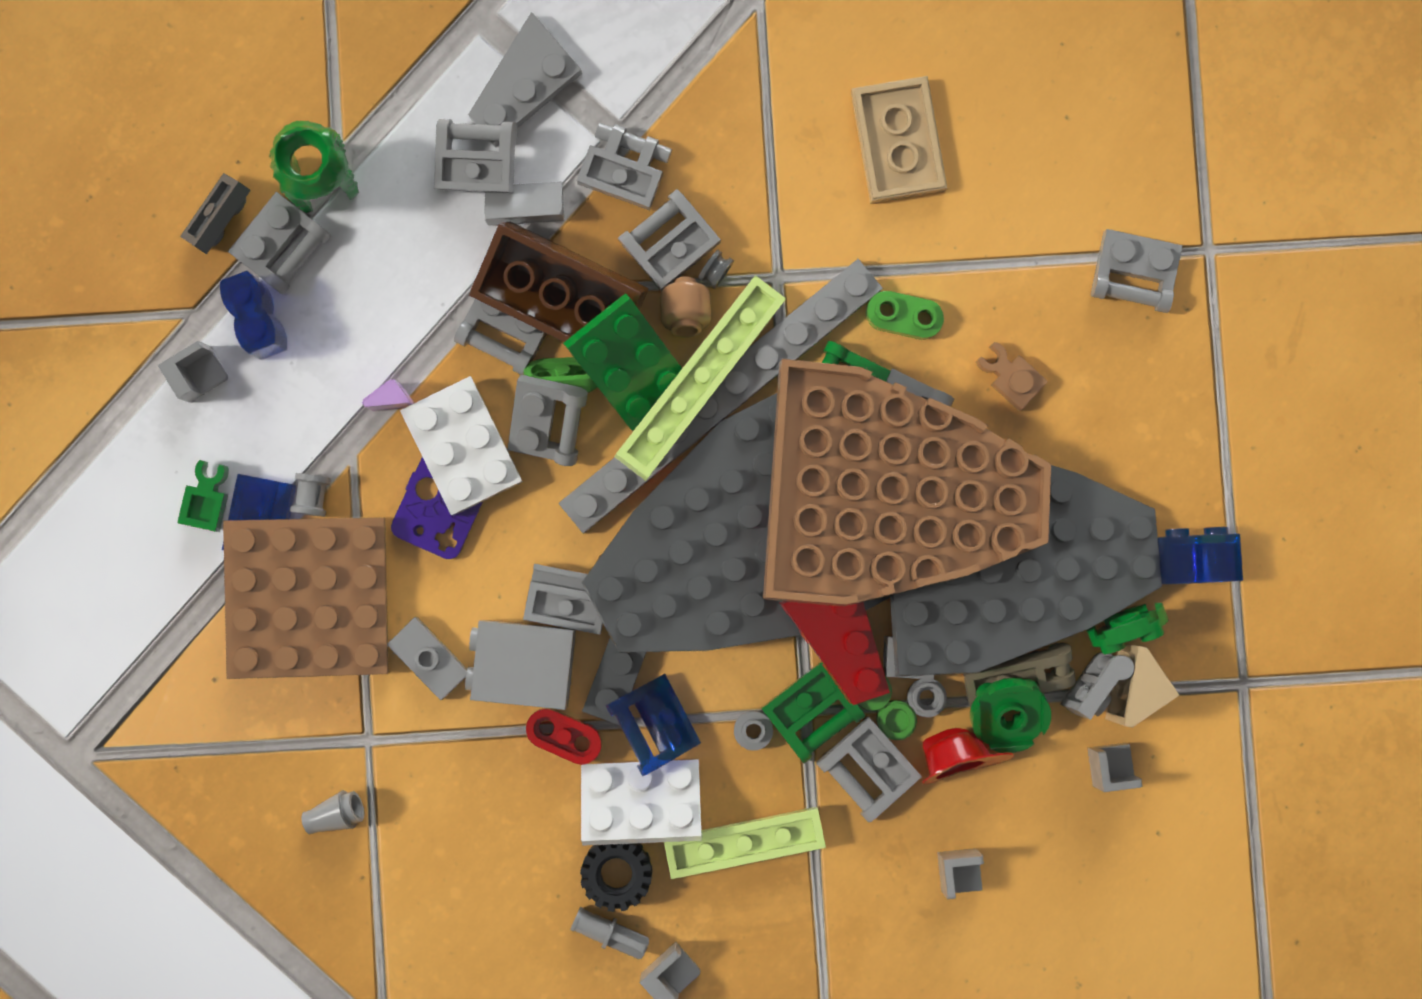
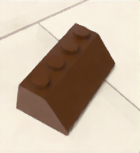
M509 221L498 224L469 296L565 342L624 294H627L640 310L649 288Z

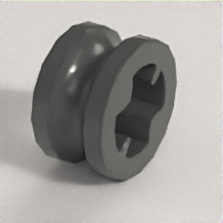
M716 250L701 271L699 279L702 281L705 279L711 282L710 287L716 289L730 270L734 260L731 258L724 259L722 252Z

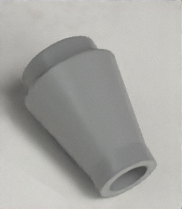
M342 790L311 810L303 812L301 817L302 825L308 834L353 829L357 823L363 821L364 807L361 798L355 791L346 792Z

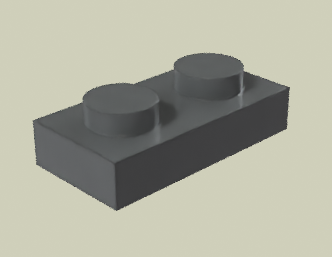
M223 173L180 237L207 254L212 247H215L222 240L225 227L231 218L244 208L246 196L251 190Z
M610 638L582 712L619 725L646 652L618 653Z

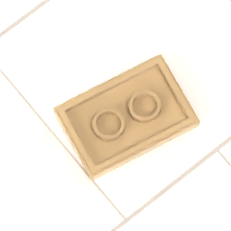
M928 76L852 88L851 97L870 204L946 191L947 182Z

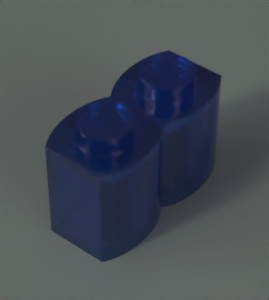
M248 271L221 280V298L226 309L235 317L234 331L241 347L248 354L261 360L286 351V332L278 318L273 315V298L265 283Z
M1228 527L1204 528V535L1190 536L1189 528L1166 529L1165 537L1158 538L1162 585L1243 581L1240 534H1228Z

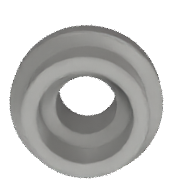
M918 679L910 686L907 693L908 705L913 708L917 715L933 717L944 709L947 694L942 684L937 680ZM930 690L933 694L932 702L926 705L922 704L919 698L921 692Z
M759 711L743 713L738 717L734 725L736 741L747 750H760L770 742L773 735L770 719ZM750 724L760 726L761 733L758 737L750 738L747 736L746 728Z

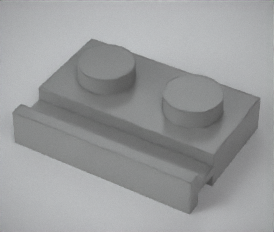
M534 564L523 620L599 635L603 626V622L582 584L587 574Z

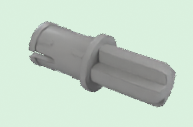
M583 907L579 908L570 929L573 932L576 931L602 943L601 948L603 949L607 945L636 959H642L649 945V938L617 924L616 918L610 921L585 910Z

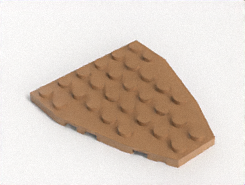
M781 359L778 376L763 599L847 606L963 578L1048 543L1051 464L1037 455L1026 453L1022 446L1013 440H1004L986 429L988 425L977 418L932 398L926 400L906 391L907 387L896 382L893 385L872 376L871 371L862 367Z

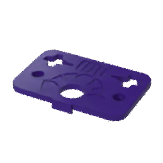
M422 457L405 488L407 491L392 521L391 530L396 537L444 559H454L461 552L483 502L451 516L439 490L437 495L431 500L421 499L416 492L418 482L423 478L433 479ZM454 522L452 538L457 541V545L455 548L448 546L445 551L439 549L440 542L435 539L438 532L445 534ZM419 527L424 529L423 534L417 533Z

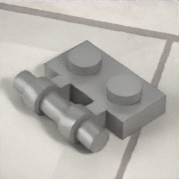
M599 123L595 137L607 141L605 150L592 145L589 146L577 178V184L650 211L663 177V171L650 167L653 159L668 163L672 149L660 145L658 139L650 136L644 139L627 133V128L617 124L611 127ZM623 147L640 153L638 161L636 162L618 155L620 148Z

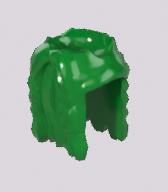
M294 121L284 126L274 137L273 147L269 154L272 160L270 167L273 170V178L278 181L281 193H285V196L305 213L313 212L311 199L327 196L338 187L347 194L350 200H353L359 194L358 182L354 181V174L348 167L345 155L346 150L344 149L345 145L341 140L340 134H337L332 128L324 127L318 123ZM302 146H313L322 154V164L319 170L312 175H300L301 170L294 153Z

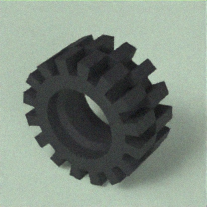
M640 843L593 845L584 858L580 872L582 875L580 882L582 888L586 890L585 895L589 900L593 899L596 902L595 906L600 909L602 906L607 907V911L614 912L615 909H621V912L626 911L631 905L635 907L640 903L641 898L646 896L651 884L653 870L648 852L643 850V845ZM613 858L625 860L632 870L630 882L620 888L607 885L601 874L603 865Z

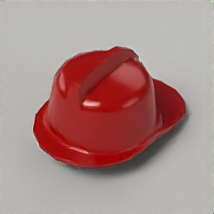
M961 728L947 729L925 739L923 742V750L930 776L924 779L922 783L927 785L960 772L996 765L1012 759L1014 754H990L980 739L971 731Z

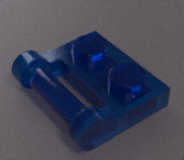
M666 674L605 705L611 716L615 714L640 763L637 767L642 777L701 744ZM635 704L659 751L655 756L652 754L629 709V706Z

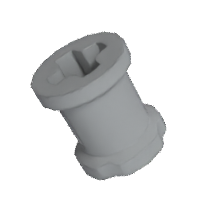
M296 473L295 479L298 481L295 505L291 506L290 512L325 517L326 511L322 509L326 485L330 484L331 478Z

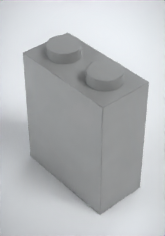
M480 620L478 628L472 627L469 649L470 651H475L474 667L468 666L465 679V690H471L470 700L565 710L569 704L576 630Z

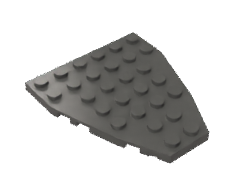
M777 393L719 422L632 512L582 581L618 653L709 651L801 635L798 627L779 604L783 601L763 599ZM890 595L864 601L865 610L889 599Z
M1051 465L1049 539L1047 544L963 578L890 595L895 677L977 673L1087 630L1162 587L1155 509L1081 474Z

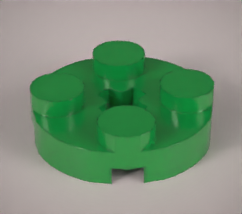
M1155 603L1156 610L1148 611L1146 604L1127 608L1105 619V626L1098 630L1096 626L1087 629L1092 646L1100 647L1102 654L1106 655L1124 649L1126 647L1125 642L1140 638L1141 642H1147L1163 636L1162 626L1169 621L1163 604Z
M1005 678L993 683H984L978 687L976 698L972 702L970 709V721L976 737L980 741L982 740L984 743L989 744L990 749L999 753H1016L1033 746V739L1038 737L1041 731L1043 735L1047 732L1051 723V709L1045 695L1034 680ZM1010 710L1020 711V714L1013 715L1012 721H1006L1004 716H1002Z

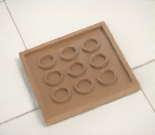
M385 517L223 521L227 679L388 674Z

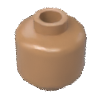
M679 277L662 290L660 296L661 322L673 335L682 338L698 336L710 324L711 295L706 286L697 283L696 279L692 277Z

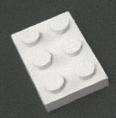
M471 376L400 410L451 516L463 512L523 482Z
M699 759L581 765V842L583 846L702 841Z

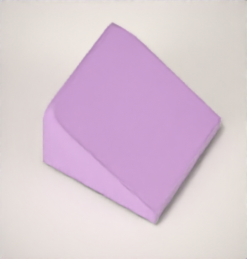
M394 379L384 383L365 397L362 402L366 408L372 411L406 408L415 403L403 386Z

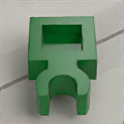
M199 460L195 466V476L199 481L198 486L186 485L177 523L220 532L229 494L220 493L218 489L219 485L227 480L229 468L219 464L217 474L210 478L207 475L208 462Z

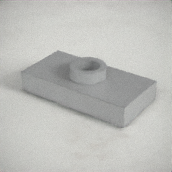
M414 617L387 643L388 647L440 700H443L466 678L467 668L418 617Z

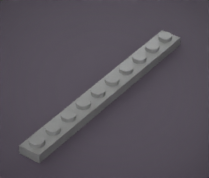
M859 259L854 261L747 349L646 481L614 457L558 504L583 534L586 533L712 430L719 422L723 421L778 376L781 359L797 360L866 304L875 294L879 293L883 289L882 286Z

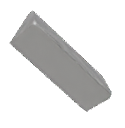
M562 181L513 184V193L485 192L484 214L487 225H498L499 223L509 221L515 224L565 221Z

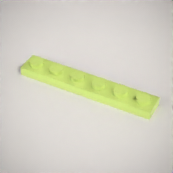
M755 275L614 457L646 481L786 298Z

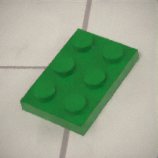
M627 294L622 295L563 343L632 431L635 430L682 370V367Z

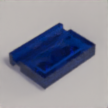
M237 474L228 520L290 519V508L293 505L297 485Z

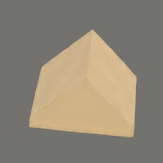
M1125 644L1126 647L1118 651L1117 655L1129 657L1133 661L1134 672L1130 678L1118 680L1111 690L1109 696L1112 699L1107 707L1105 719L1133 728L1174 700L1179 694L1147 647Z

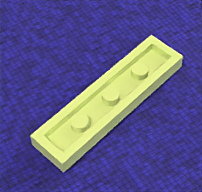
M817 807L701 830L702 841L664 842L671 879L826 848Z

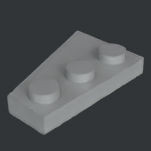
M531 12L468 115L475 124L501 125L503 121L515 122L518 128L582 75V70ZM490 141L494 147L499 144V141Z

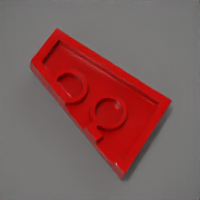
M787 601L779 603L798 627L802 637L812 647L823 663L824 668L850 704L856 705L890 693L863 602L847 606Z

